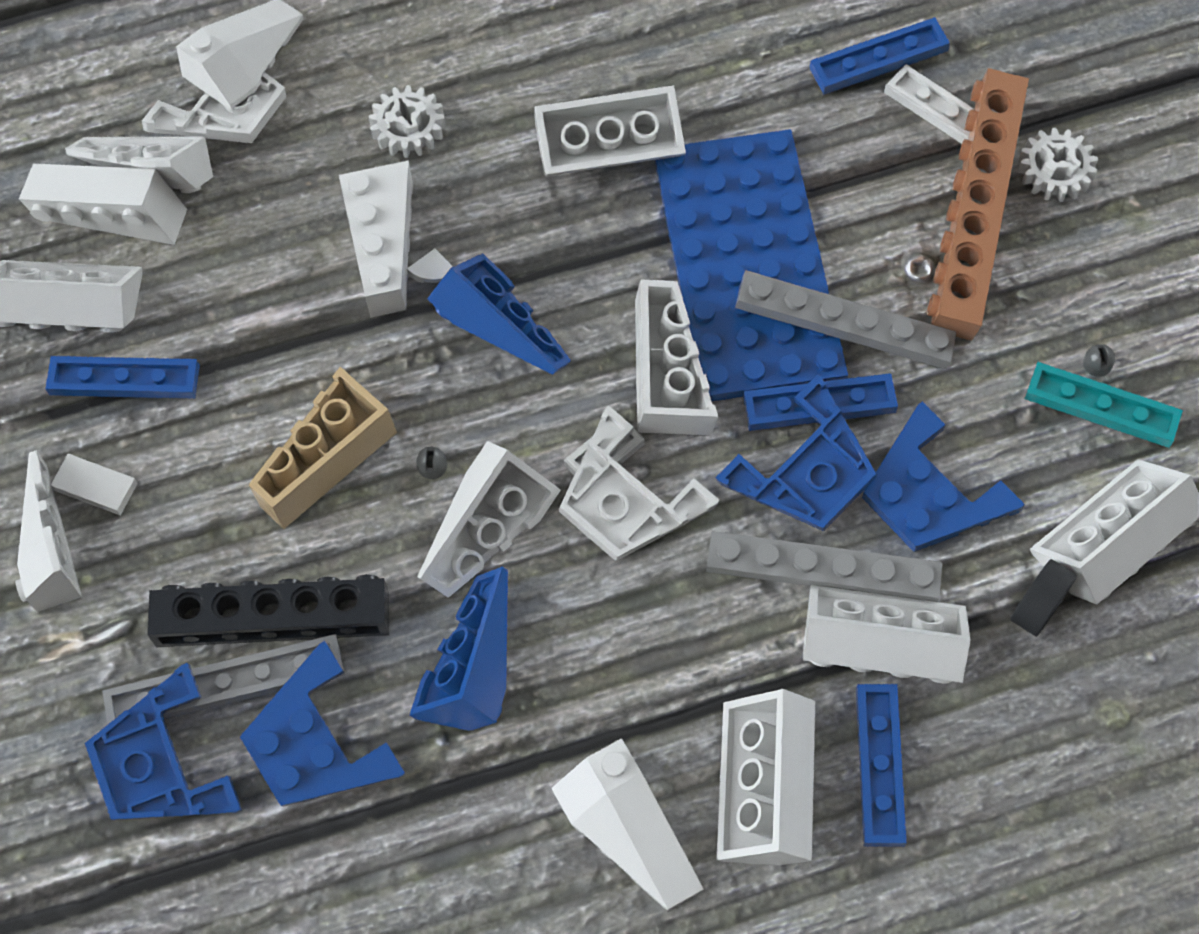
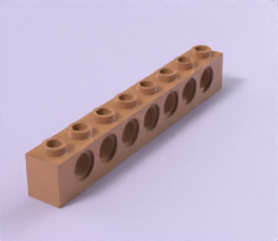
M990 68L987 69L982 81H975L970 100L976 102L974 110L970 109L964 130L970 131L968 140H963L958 160L964 161L962 170H957L952 190L958 191L956 200H951L946 215V221L951 222L950 231L944 232L940 245V252L945 253L943 263L939 262L933 279V283L939 284L937 295L932 294L927 309V315L932 316V325L956 331V337L970 341L974 339L983 322L1029 78ZM978 168L985 170L987 173L980 171ZM972 198L979 200L982 204L974 202ZM965 229L972 230L976 235L968 233ZM959 260L966 261L970 267L964 266ZM952 291L959 292L963 295L964 299L956 297Z

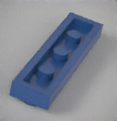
M934 17L810 60L809 69L824 95L902 68L905 64L910 65L945 53L949 50L950 42Z
M51 356L45 389L49 395L195 399L200 365L197 359Z
M891 373L824 381L836 405L840 408L844 419L897 412L898 403ZM807 384L744 391L743 400L749 431L818 423L795 402V396Z
M857 684L856 706L863 847H905L907 840L897 684Z

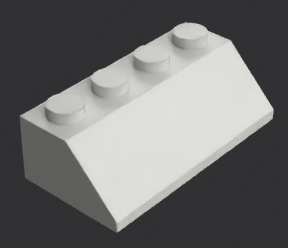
M674 85L534 106L535 125L545 176L686 155Z
M1 260L0 327L25 323L29 324V327L33 329H44L51 325H64L66 330L71 331L83 330L87 327H100V330L103 332L121 331L135 316L142 279V267Z
M1137 459L1030 548V551L1043 566L1050 559H1053L1076 574L1077 579L1069 592L1079 598L1098 604L1109 597L1112 591L1130 576L1136 574L1139 568L1152 557L1164 550L1166 545L1179 534L1192 526L1193 522L1199 518V492L1191 475Z
M817 585L810 586L803 661H811V663L820 667L832 665L846 666L864 673L871 672L872 670L889 672L899 678H909L911 676L925 677L941 684H947L952 681L963 683L970 645L966 606Z
M785 689L723 702L717 840L718 861L764 865H787L812 861L814 700Z

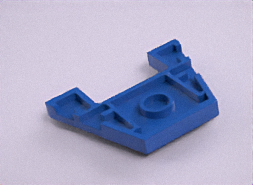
M817 374L795 396V402L821 425L770 478H765L740 454L715 478L720 485L821 531H825L877 476L857 438L841 414L840 408L836 405L828 391L823 378Z
M923 401L918 404L876 471L877 478L864 490L862 499L913 552L959 536L960 532L979 525L981 527L989 525L990 521L1006 515H1016L1023 510L1025 505L1001 480L976 501L970 502L928 460L920 449L943 432L945 423Z
M325 640L314 649L240 736L282 807L390 779L401 778L406 775L387 742L354 763H349L310 698L312 692L345 673Z
M188 663L178 667L174 671L175 673L159 686L152 688L133 707L125 710L85 742L111 820L224 814L242 811L230 776H225L193 790L188 788L163 718L165 712L202 698L191 666Z

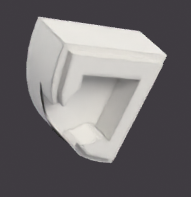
M434 248L408 267L407 271L408 275L417 282L439 283L453 266Z

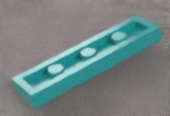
M1037 362L1024 398L1025 400L1170 448L1174 442L1183 410L1041 362Z

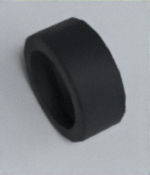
M1050 559L1018 604L1010 620L1037 637L1074 584L1077 575L1053 559Z

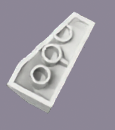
M273 0L200 28L176 46L182 76L232 110L258 89L261 84L262 75L267 68L271 69L275 63V55L281 47L287 45L303 21V14L282 0Z
M83 137L65 148L68 156L100 167L156 169L171 189H180L182 193H192L200 190L201 185L213 177L205 137Z
M487 441L467 470L417 577L449 598L484 568L486 561L498 551L504 552L512 545L511 541L526 528L531 529L539 523L561 490L508 450Z
M37 450L30 452L28 459L17 562L21 579L16 580L15 583L22 602L28 601L36 612L81 598L82 595L55 493L50 486L52 482L48 467Z
M622 738L585 758L552 788L571 825L600 848L604 855L619 865L631 876L633 881L667 911L704 891L649 785Z

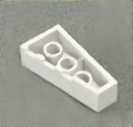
M409 160L339 175L370 317L406 310L407 268L408 252L410 250L409 231L412 212L411 195L413 194V180Z
M33 164L19 197V200L30 211V214L40 221H51L175 245L187 212V208L156 169Z
M641 279L635 299L637 432L711 435L718 419V413L715 404H712L710 398V387L706 374L703 375L698 358V347L696 341H693L690 332V321L677 281Z

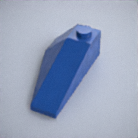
M483 253L450 268L427 298L435 306L436 312L442 318L552 375L571 362L548 329L536 325L531 319L533 309L527 302L519 303L511 291L515 286L510 279Z
M503 566L476 576L456 614V620L459 621L456 630L448 639L443 638L437 649L443 653L433 672L426 670L419 683L409 715L412 718L467 731L497 723V719L502 711L507 678L508 570Z

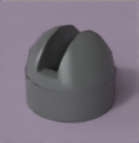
M1105 344L1094 345L1086 352L1083 366L1093 376H1105L1110 373L1115 364V353L1112 348ZM1100 354L1103 355L1106 365H1101Z
M431 446L425 447L419 452L416 464L419 473L423 477L436 479L446 472L447 460L442 450ZM434 455L433 468H427L428 456Z

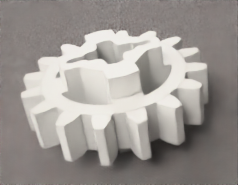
M407 85L405 92L400 93L395 87L392 88L393 96L380 95L382 105L373 103V114L369 115L373 140H378L381 150L389 146L390 155L394 156L398 150L403 151L404 158H408L410 151L415 150L421 156L422 147L435 148L433 138L442 139V128H446L443 106L441 103L436 102L434 94L426 97L424 88L421 87L414 93L411 86Z
M1052 128L1049 136L1041 130L1038 132L1036 139L1030 137L1025 148H1022L1018 173L1024 174L1022 183L1024 185L1032 183L1034 186L1031 193L1033 194L1038 193L1040 190L1045 192V200H1049L1052 194L1057 195L1059 202L1064 201L1066 194L1076 199L1080 190L1087 192L1097 173L1095 166L1098 157L1091 156L1094 147L1092 145L1083 146L1082 141L1084 137L1082 135L1076 139L1071 138V130L1069 129L1065 131L1064 135H1059L1058 130Z

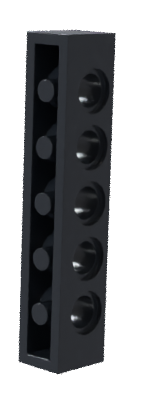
M360 575L356 577V580L321 577L317 579V582L282 579L278 584L243 581L239 586L205 583L201 585V588L166 585L162 587V590H149L147 635L156 648L311 640L334 634L338 638L389 635V590L385 579L375 575ZM344 601H357L353 609L348 611L339 610V606ZM305 603H318L312 612H300L301 607ZM267 605H279L274 613L270 615L261 614ZM239 606V610L235 615L223 617V613L228 607ZM200 608V612L196 617L184 619L188 610Z

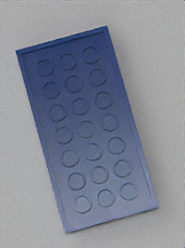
M792 130L684 144L686 155L654 160L678 284L690 321V332L693 341H696L698 347V358L703 375L706 374L710 387L711 401L743 397L744 391L807 384L817 374L824 381L848 379L840 338L735 308L745 270L829 294Z

